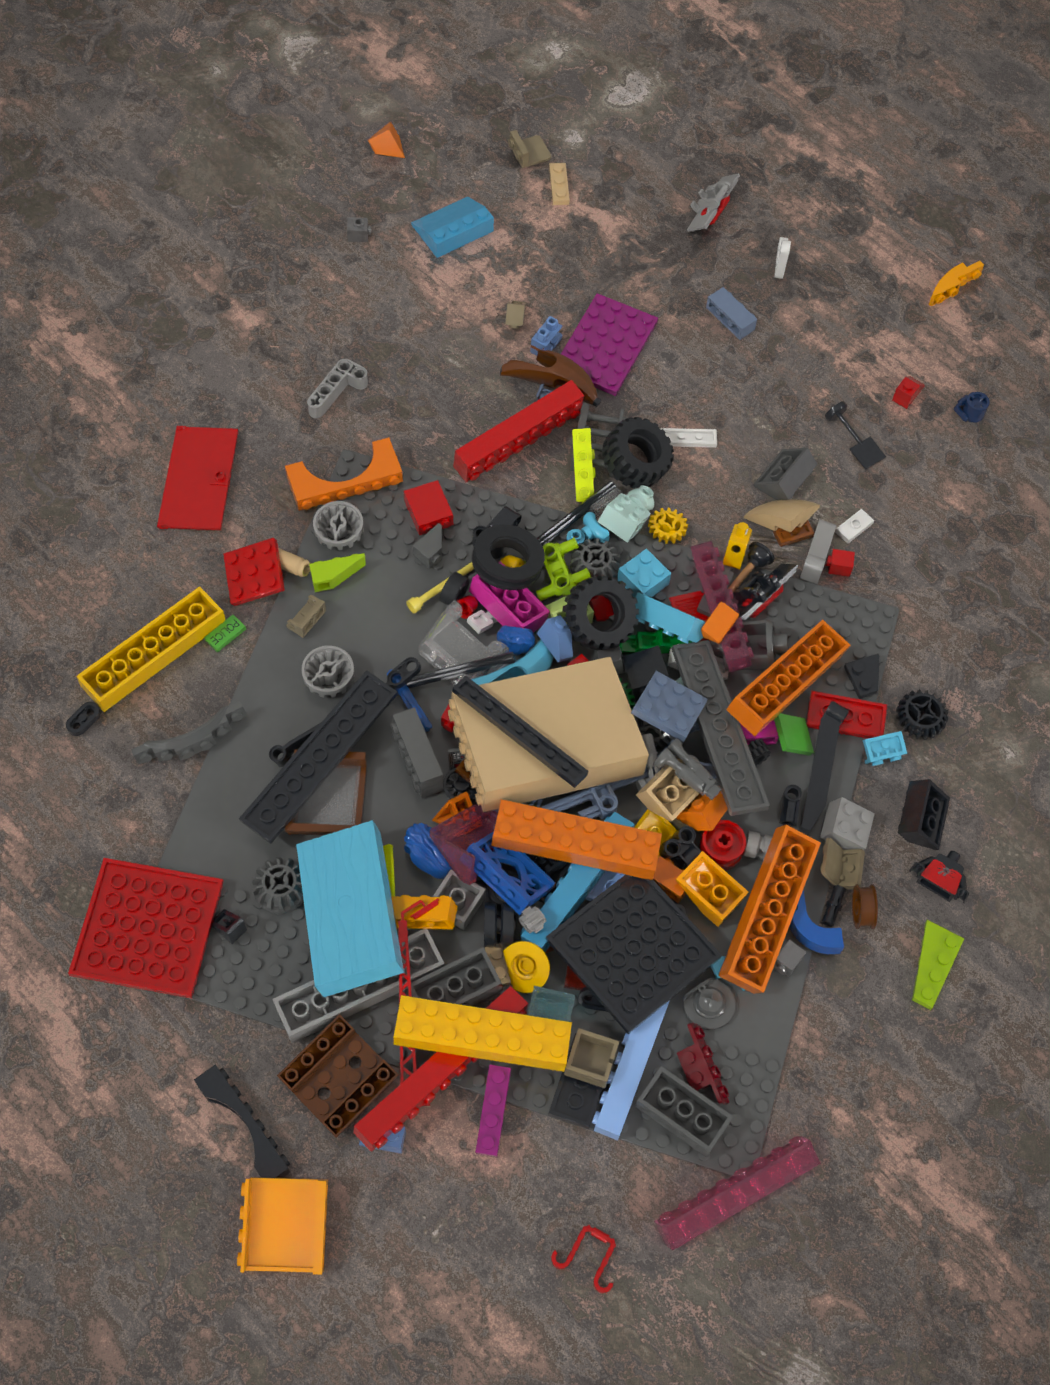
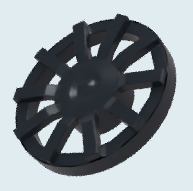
M456 768L450 770L443 781L444 792L447 797L452 799L455 797L453 794L456 791L458 792L457 796L468 791L472 794L469 796L470 800L475 798L477 792L469 788L472 787L471 783L455 772ZM453 773L456 775L455 779L450 777ZM447 780H450L454 783L451 785H446ZM447 788H454V790L449 793Z

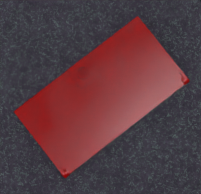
M176 426L157 528L221 530L232 474L238 429Z

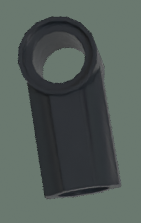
M797 785L787 786L782 795L779 823L783 826H797L800 799L802 797V790ZM787 794H794L796 799L789 798Z

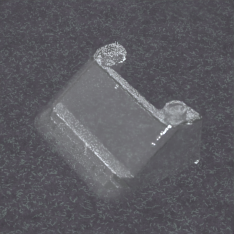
M456 600L447 606L418 646L419 654L436 670L509 652V648L500 641H493L486 647L457 621L462 615V606ZM503 666L447 680L455 686L465 676H468L470 679L477 678L501 669Z

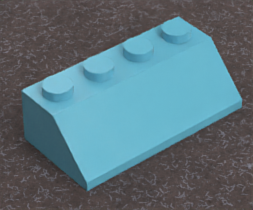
M639 592L637 593L635 598H637L638 603L635 606L636 609H639V614L636 615V619L639 620L638 622L645 624V621L650 622L649 627L659 630L661 627L664 629L663 633L672 637L676 634L678 635V640L687 644L689 640L697 643L704 638L701 628L706 623L705 621Z

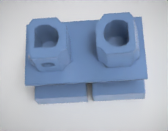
M549 316L533 336L530 350L532 354L537 356L538 350L552 351L560 342L562 334L559 333V330L563 326L558 324L557 319Z

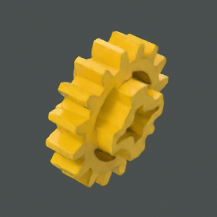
M668 507L667 511L663 508L660 509V512L655 510L654 515H650L648 522L649 533H653V538L658 537V542L665 540L666 544L669 541H672L674 544L676 539L681 541L682 536L685 537L688 524H686L687 518H682L683 513L677 514V509L671 511Z

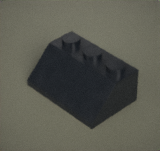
M930 779L909 781L904 807L902 808V816L898 826V834L909 843L939 850L950 797Z

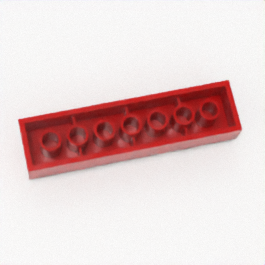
M570 380L455 450L453 467L465 483L470 480L474 481L484 471H490L497 463L505 462L510 455L521 452L526 445L534 444L539 437L547 436L551 433L552 429L559 428L570 418L574 419L579 416L584 394Z

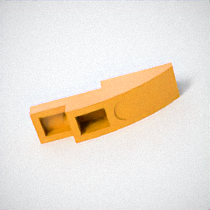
M978 261L967 267L962 262L952 268L936 285L929 305L940 304L945 299L956 296L960 286L981 276L984 264Z

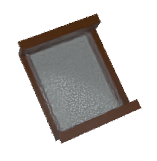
M349 752L286 825L285 832H288V835H327L362 824L367 775L366 752Z

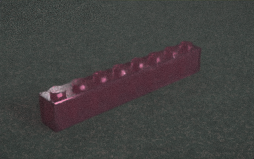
M796 1136L790 1139L789 1143L785 1146L773 1149L768 1156L757 1158L749 1167L738 1169L730 1178L719 1180L715 1184L716 1186L711 1189L700 1191L694 1199L683 1201L675 1210L664 1212L654 1222L664 1244L673 1251L821 1163L811 1141L803 1136Z

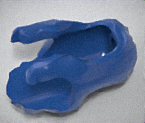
M414 823L413 826L406 830L404 850L410 855L411 861L416 867L437 879H445L451 869L454 871L457 869V857L440 829H434L423 823Z

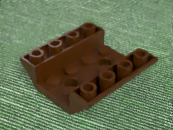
M339 1014L277 1076L337 1138L399 1074ZM355 1057L361 1059V1066L357 1069L350 1067V1060ZM322 1088L330 1090V1096L325 1100L320 1099L318 1095Z

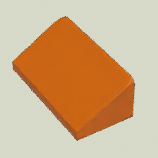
M720 602L701 628L703 637L720 644L739 617V614L725 603Z

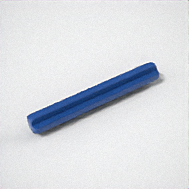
M399 674L392 678V682L395 684L401 681ZM407 685L396 689L408 709L415 707L425 732L430 731L432 724Z

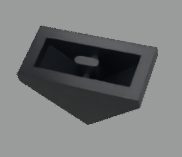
M223 909L212 922V927L231 944L247 930L244 920L226 909Z

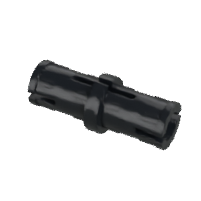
M840 885L833 886L830 899L825 905L827 908L821 921L822 924L834 927L837 914L842 909L841 903L846 892L844 887Z

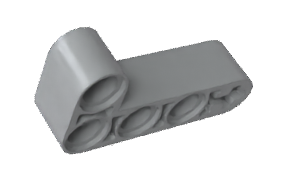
M349 359L339 360L308 398L309 415L312 418L322 417L347 385L359 390L365 389L368 386L367 370Z
M819 519L800 579L818 584L837 526L836 524Z

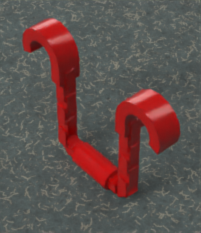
M584 1226L567 1260L564 1263H558L556 1260L558 1253L554 1250L551 1262L557 1269L567 1268L573 1260L585 1233L590 1232V1235L610 1244L593 1281L596 1291L602 1294L607 1293L612 1289L614 1283L609 1282L608 1286L603 1288L599 1286L598 1280L614 1251V1247H616L615 1240L596 1227Z

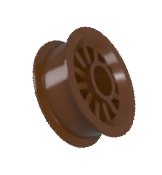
M855 884L853 888L852 916L856 929H859L860 926H870L871 929L876 927L878 900L873 884L869 887H859L858 884Z

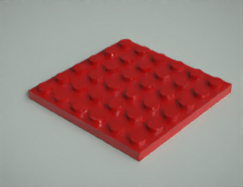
M103 858L68 971L69 976L192 999L223 887V879Z

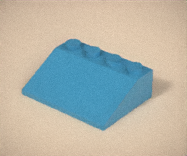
M467 196L411 222V225L438 258L493 232L494 217L485 206Z

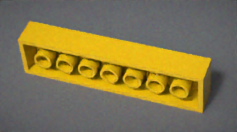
M199 586L78 674L76 677L81 688L105 712L226 620L224 611Z
M401 995L393 1038L394 1045L564 1072L567 1064L572 1022Z

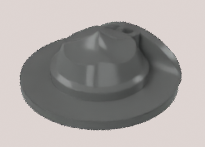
M713 977L691 989L682 999L684 1011L692 1023L698 1024V1026L700 1025L703 1029L712 1030L723 1027L731 1020L735 1012V998L732 991L726 984Z

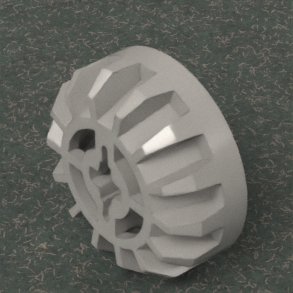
M333 501L319 508L313 519L315 537L318 538L321 545L326 544L328 549L337 547L338 550H342L343 546L351 548L353 542L360 541V535L364 532L361 512L357 507L348 502ZM347 523L351 526L352 531L347 530ZM326 532H331L334 540H331ZM347 534H351L348 539L341 541Z
M321 646L312 650L302 663V676L305 686L309 687L311 693H318L323 698L325 695L336 697V693H345L346 688L352 685L353 677H355L352 658L345 650L336 646ZM342 672V680L337 684L338 675ZM324 684H326V685H332V684H333L335 687L325 688V687H322V686H323Z

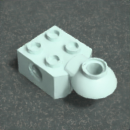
M641 485L639 488L629 491L627 495L619 494L606 506L598 522L628 543L641 531L651 513L649 511L654 508V492L649 487Z

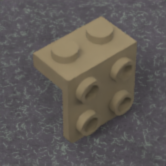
M517 130L510 131L508 143L522 168L551 159V154L541 136L536 135L522 140Z
M826 838L823 846V863L820 865L822 875L833 886L840 885L846 890L853 889L855 884L861 887L865 852L862 849L843 850L832 838Z

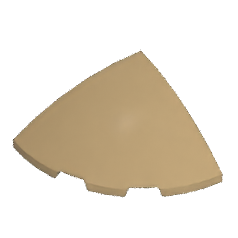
M776 500L753 508L744 515V518L773 531L781 528L792 532L796 526L801 528L820 508V505L805 500Z

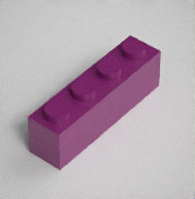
M489 1065L475 1151L477 1155L498 1158L511 1068Z

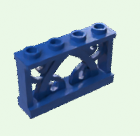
M493 831L478 842L469 845L461 860L511 908L521 915L523 910L532 906L542 897H545L555 882L525 853L491 846ZM500 862L511 865L517 871L519 879L509 876L502 870Z

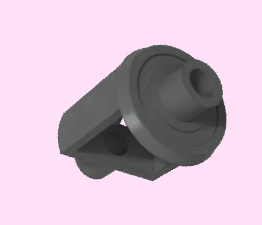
M770 620L735 622L720 644L710 640L714 655L723 657L725 671L767 669L777 660V653H785L789 650L788 634H775L774 622ZM766 634L767 654L753 655V653H746V656L732 657V637Z

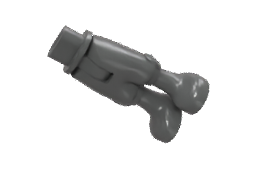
M678 738L672 741L668 748L653 763L657 768H661L664 765L675 769V774L679 779L683 780L702 796L706 795L711 800L722 790L716 784L717 780L713 778L695 756L686 753L682 747V741ZM674 755L679 757L683 763H680Z

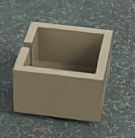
M578 1028L564 1075L605 1088L619 1041Z

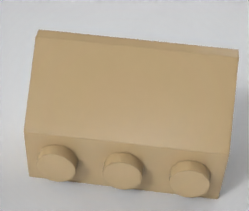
M675 756L680 763H683L679 757ZM665 765L636 796L648 810L672 822L699 793L679 779L675 774V769Z

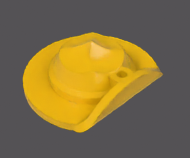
M518 941L503 950L512 988L515 991L531 993L540 989L547 982L550 974V963L546 953L538 945L529 941Z

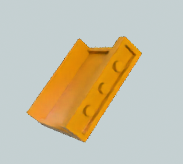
M248 1177L245 1183L242 1182L241 1196H245L244 1206L240 1207V1220H243V1229H239L238 1242L242 1243V1252H238L237 1266H241L240 1272H313V1274L322 1275L325 1257L328 1179Z

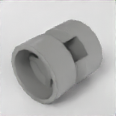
M749 830L743 856L751 858L759 856L760 860H764L773 836L766 834L762 837L760 833Z

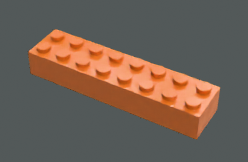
M821 620L740 692L726 710L752 735L756 736L836 663L851 645L824 620Z
M501 799L491 846L652 880L656 871L662 834Z
M788 825L775 829L719 972V977L753 994L764 993L821 842Z

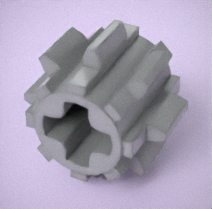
M529 906L522 911L519 921L529 934L533 931L537 933L544 928L546 918L539 908L534 906L531 909Z

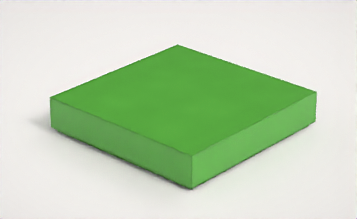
M779 714L774 719L782 751L809 756L814 753L805 718Z

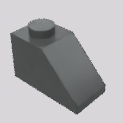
M440 523L413 545V555L428 568L438 564L442 559V525Z

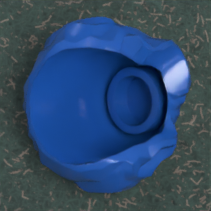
M504 625L497 633V640L506 653L513 652L515 655H520L521 653L528 652L536 643L531 629Z

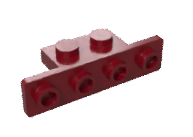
M696 1023L687 1024L694 1044L677 1052L689 1086L697 1091L712 1086L719 1104L726 1105L730 1103L728 1099L729 1092L720 1079L721 1072L712 1060V1050L706 1045L704 1040V1030Z

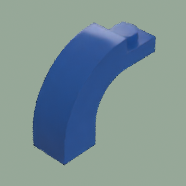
M803 890L789 926L791 932L801 944L810 950L822 954H840L844 948L842 929L823 928L813 923L806 911Z

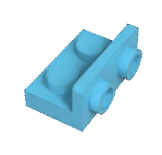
M902 731L863 740L867 755L865 764L872 763V766L883 764L884 759L890 758V762L902 759L901 755L907 754Z

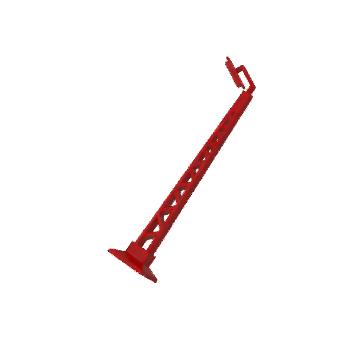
M438 898L428 905L419 900L401 912V921H398L401 957L406 961L403 964V969L407 966V976L405 973L399 974V1004L401 995L407 996L403 992L407 986L408 995L412 997L408 930L404 914L422 904L423 908L410 916L416 920L439 904ZM402 976L407 980V982L403 986ZM400 1046V1084L404 1082V1071L408 1075H412L404 1067L412 1057L413 1072L417 1070L415 1048L407 1047L412 1053L403 1061V1046Z

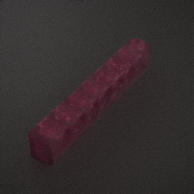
M712 540L691 546L692 557L710 613L712 614L718 604L723 602L739 614L737 604L732 603L734 599L732 589L727 588L729 585L727 574L723 575L722 573L725 571L722 560L718 561L720 557L718 547L713 546ZM741 617L737 618L720 642L729 672L752 666L751 658H754L751 646L747 647L746 643H749L747 634L741 630L744 628Z

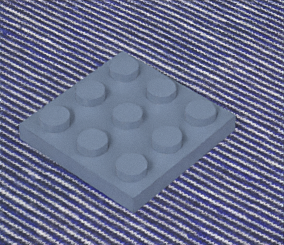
M656 671L631 714L684 742L708 699Z

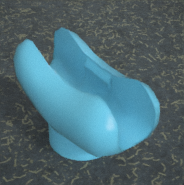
M587 512L583 517L585 527L581 528L585 538L589 540L599 538L600 543H604L606 540L609 541V531L597 522L593 512Z

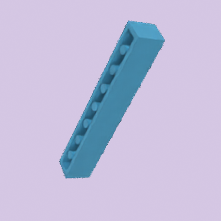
M616 812L604 820L605 822L635 827L633 822ZM572 863L568 869V874L565 878H560L556 885V890L547 895L544 901L545 904L540 909L546 918L544 928L537 933L533 931L529 934L523 927L520 933L521 941L532 942L546 952L550 947L545 939L546 936L573 916L606 870Z

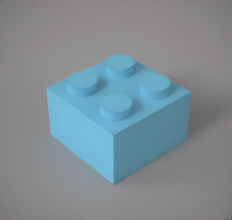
M646 548L619 568L617 581L626 583L625 588H631L634 592L631 595L634 598L638 592L652 598L669 585L671 572Z

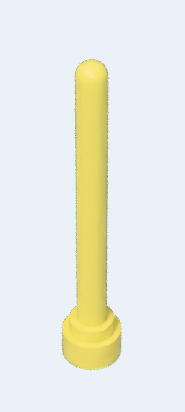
M472 562L457 572L465 576L474 569ZM448 578L422 596L412 597L407 600L406 604L409 610L414 614L420 611L423 603L442 591Z

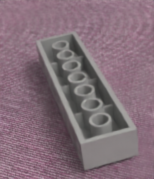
M422 929L408 936L411 983L445 966L428 929ZM407 966L404 968V973L406 974V976H407ZM399 975L327 997L321 995L315 987L314 980L272 1000L292 1044L327 1027L339 1014L345 1019L398 994ZM402 976L403 986L407 982V980Z

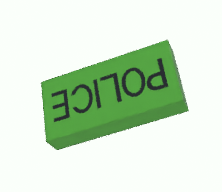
M232 615L205 636L204 639L218 653L244 632L246 626Z

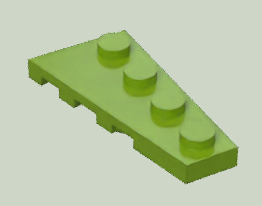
M926 920L912 1001L931 1010L964 938Z

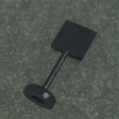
M844 401L839 402L825 414V418L828 421H833L837 418L841 420L858 442L857 445L849 450L866 470L886 458V456L871 436L863 441L859 438L842 416L847 410V404Z

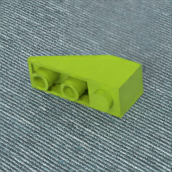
M352 554L347 557H336L332 560L316 561L309 564L315 592L334 589L366 565L365 554Z

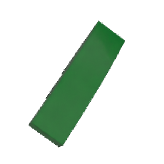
M659 629L656 633L637 632L636 635L628 636V640L625 643H620L619 646L622 655L633 654L658 645L661 654L670 653L673 645L685 644V642L678 640V635L674 634L672 637L663 633L664 629Z

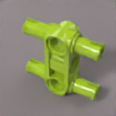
M575 537L561 544L546 543L543 545L545 553L544 565L551 579V584L536 591L540 601L554 595L567 596L571 594L570 590L577 586L579 582L592 578L587 568L571 574L568 570L564 554L579 548Z

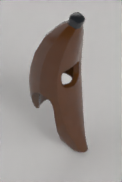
M538 350L536 360L545 367L524 361L510 360L502 365L500 369V376H510L540 385L544 384V386L557 389L572 380L584 394V402L598 407L601 403V399L598 398L596 388L589 375L573 360L550 350Z

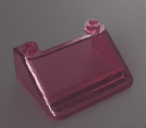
M478 804L431 828L429 834L457 877L468 885L476 882L477 874L474 872L475 856L466 850L469 845L478 842L494 831L498 816L496 811L483 812L481 805L478 806Z

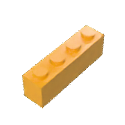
M409 895L391 896L397 928L398 921H401V912L419 900L428 905L437 898L439 899V904L416 920L410 916L422 909V904L404 914V920H407V929L454 928L457 905L452 897L441 895L440 897H430L427 895H421L420 897H411Z

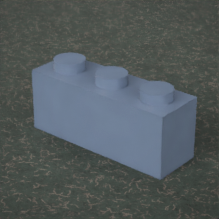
M724 287L708 296L706 308L739 340L755 330L757 323L755 315L750 313Z

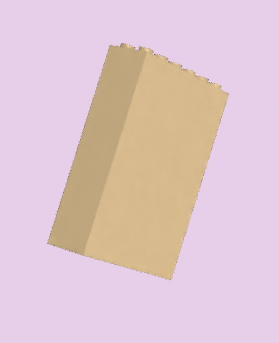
M611 657L479 685L589 771L588 776L575 788L452 692L451 699H449V720L454 722V735L460 740L459 750L461 755H465L466 771L471 773L470 783L472 788L476 789V802L478 806L481 805L483 812L499 809L501 799L525 803L644 775L649 754L634 715L631 714L632 710Z

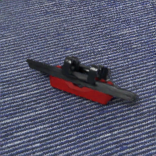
M780 564L769 575L763 574L762 571L754 572L752 577L739 590H735L732 593L733 597L739 601L733 608L739 614L735 622H744L748 617L754 618L758 616L783 592V584L796 573L798 565ZM758 582L761 586L756 591V589L752 587Z

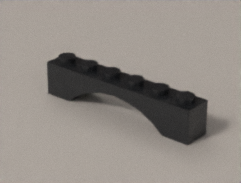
M215 1064L195 1078L196 1085L208 1102L231 1110L248 1127L254 1143V1168L259 1176L264 1178H284L290 1173L288 1168L290 1162L284 1154L279 1155L275 1149L278 1145L271 1136L269 1138L265 1136L263 1131L266 1128L259 1119L255 1121L251 1116L254 1111L247 1101L243 1104L239 1099L242 1094L235 1084L232 1087L227 1081L230 1077L224 1068L219 1070Z

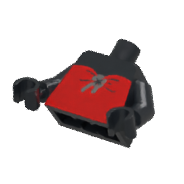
M950 851L947 857L939 853L936 857L930 856L915 862L909 869L910 872L914 871L917 873L916 877L918 880L916 883L949 902L954 897V900H957V898L962 899L965 904L969 892L967 891L966 876L963 874L964 867L958 864L961 857L959 853Z

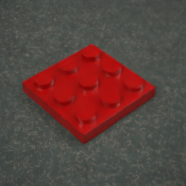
M274 537L223 553L231 605L237 606L285 591L278 544Z

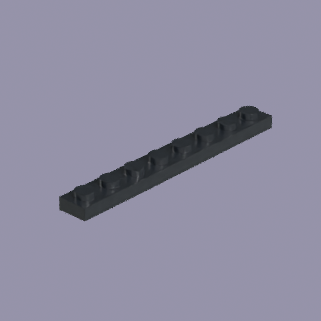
M465 676L453 687L452 692L572 787L575 788L588 776L589 771L468 676Z

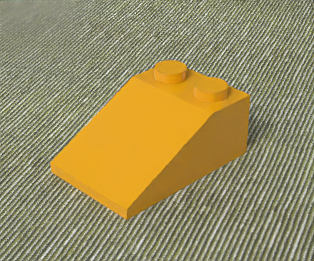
M703 851L676 879L699 910L717 927L724 922L748 894V891Z

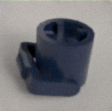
M971 392L957 401L958 403L954 406V411L965 422H979L984 418L990 401L987 395L982 392Z

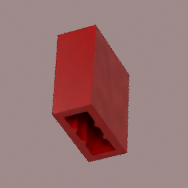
M438 480L404 491V502L419 536L427 534L438 523L442 525V529L454 525L453 513Z

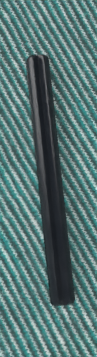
M609 481L537 537L541 545L549 543L616 490V484L613 481Z
M508 652L418 674L406 685L408 688H413L516 662L515 654Z

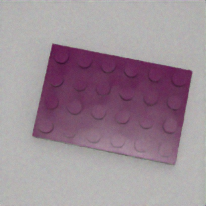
M596 293L561 355L566 356L582 367L591 378L595 388L616 396L657 325L658 317Z

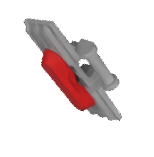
M739 173L722 177L716 184L709 185L706 191L700 189L698 194L701 199H699L698 203L692 201L690 204L697 215L687 228V231L707 229L709 225L716 222L730 200V193L738 182Z

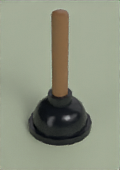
M753 541L750 543L747 554V566L726 590L728 595H732L753 569L765 567L774 562L775 558L770 549L759 542Z

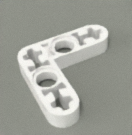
M780 237L774 278L783 279L791 241H788V238Z

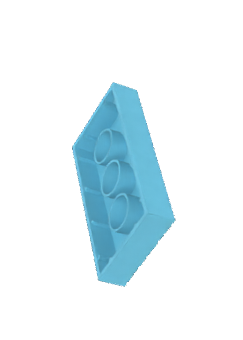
M371 820L351 828L296 844L314 984L321 995L327 997L404 973L382 837L374 821Z

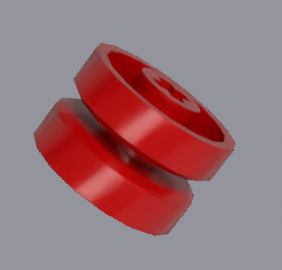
M720 820L712 831H704L699 849L726 871L733 869L740 862L746 847V836L743 829L736 823L729 820Z

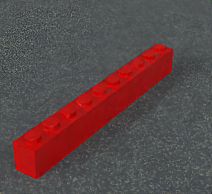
M510 986L485 1009L527 1015L528 1002ZM436 1052L354 1125V1134L371 1152L376 1147L380 1149L388 1141L387 1137L392 1133L397 1134L403 1128V1123L408 1118L412 1120L420 1112L419 1108L424 1103L426 1105L430 1104L440 1089L444 1091L451 1084L452 1078L456 1075L458 1077L461 1076L467 1069L466 1066L471 1061L473 1063L476 1062L479 1058Z

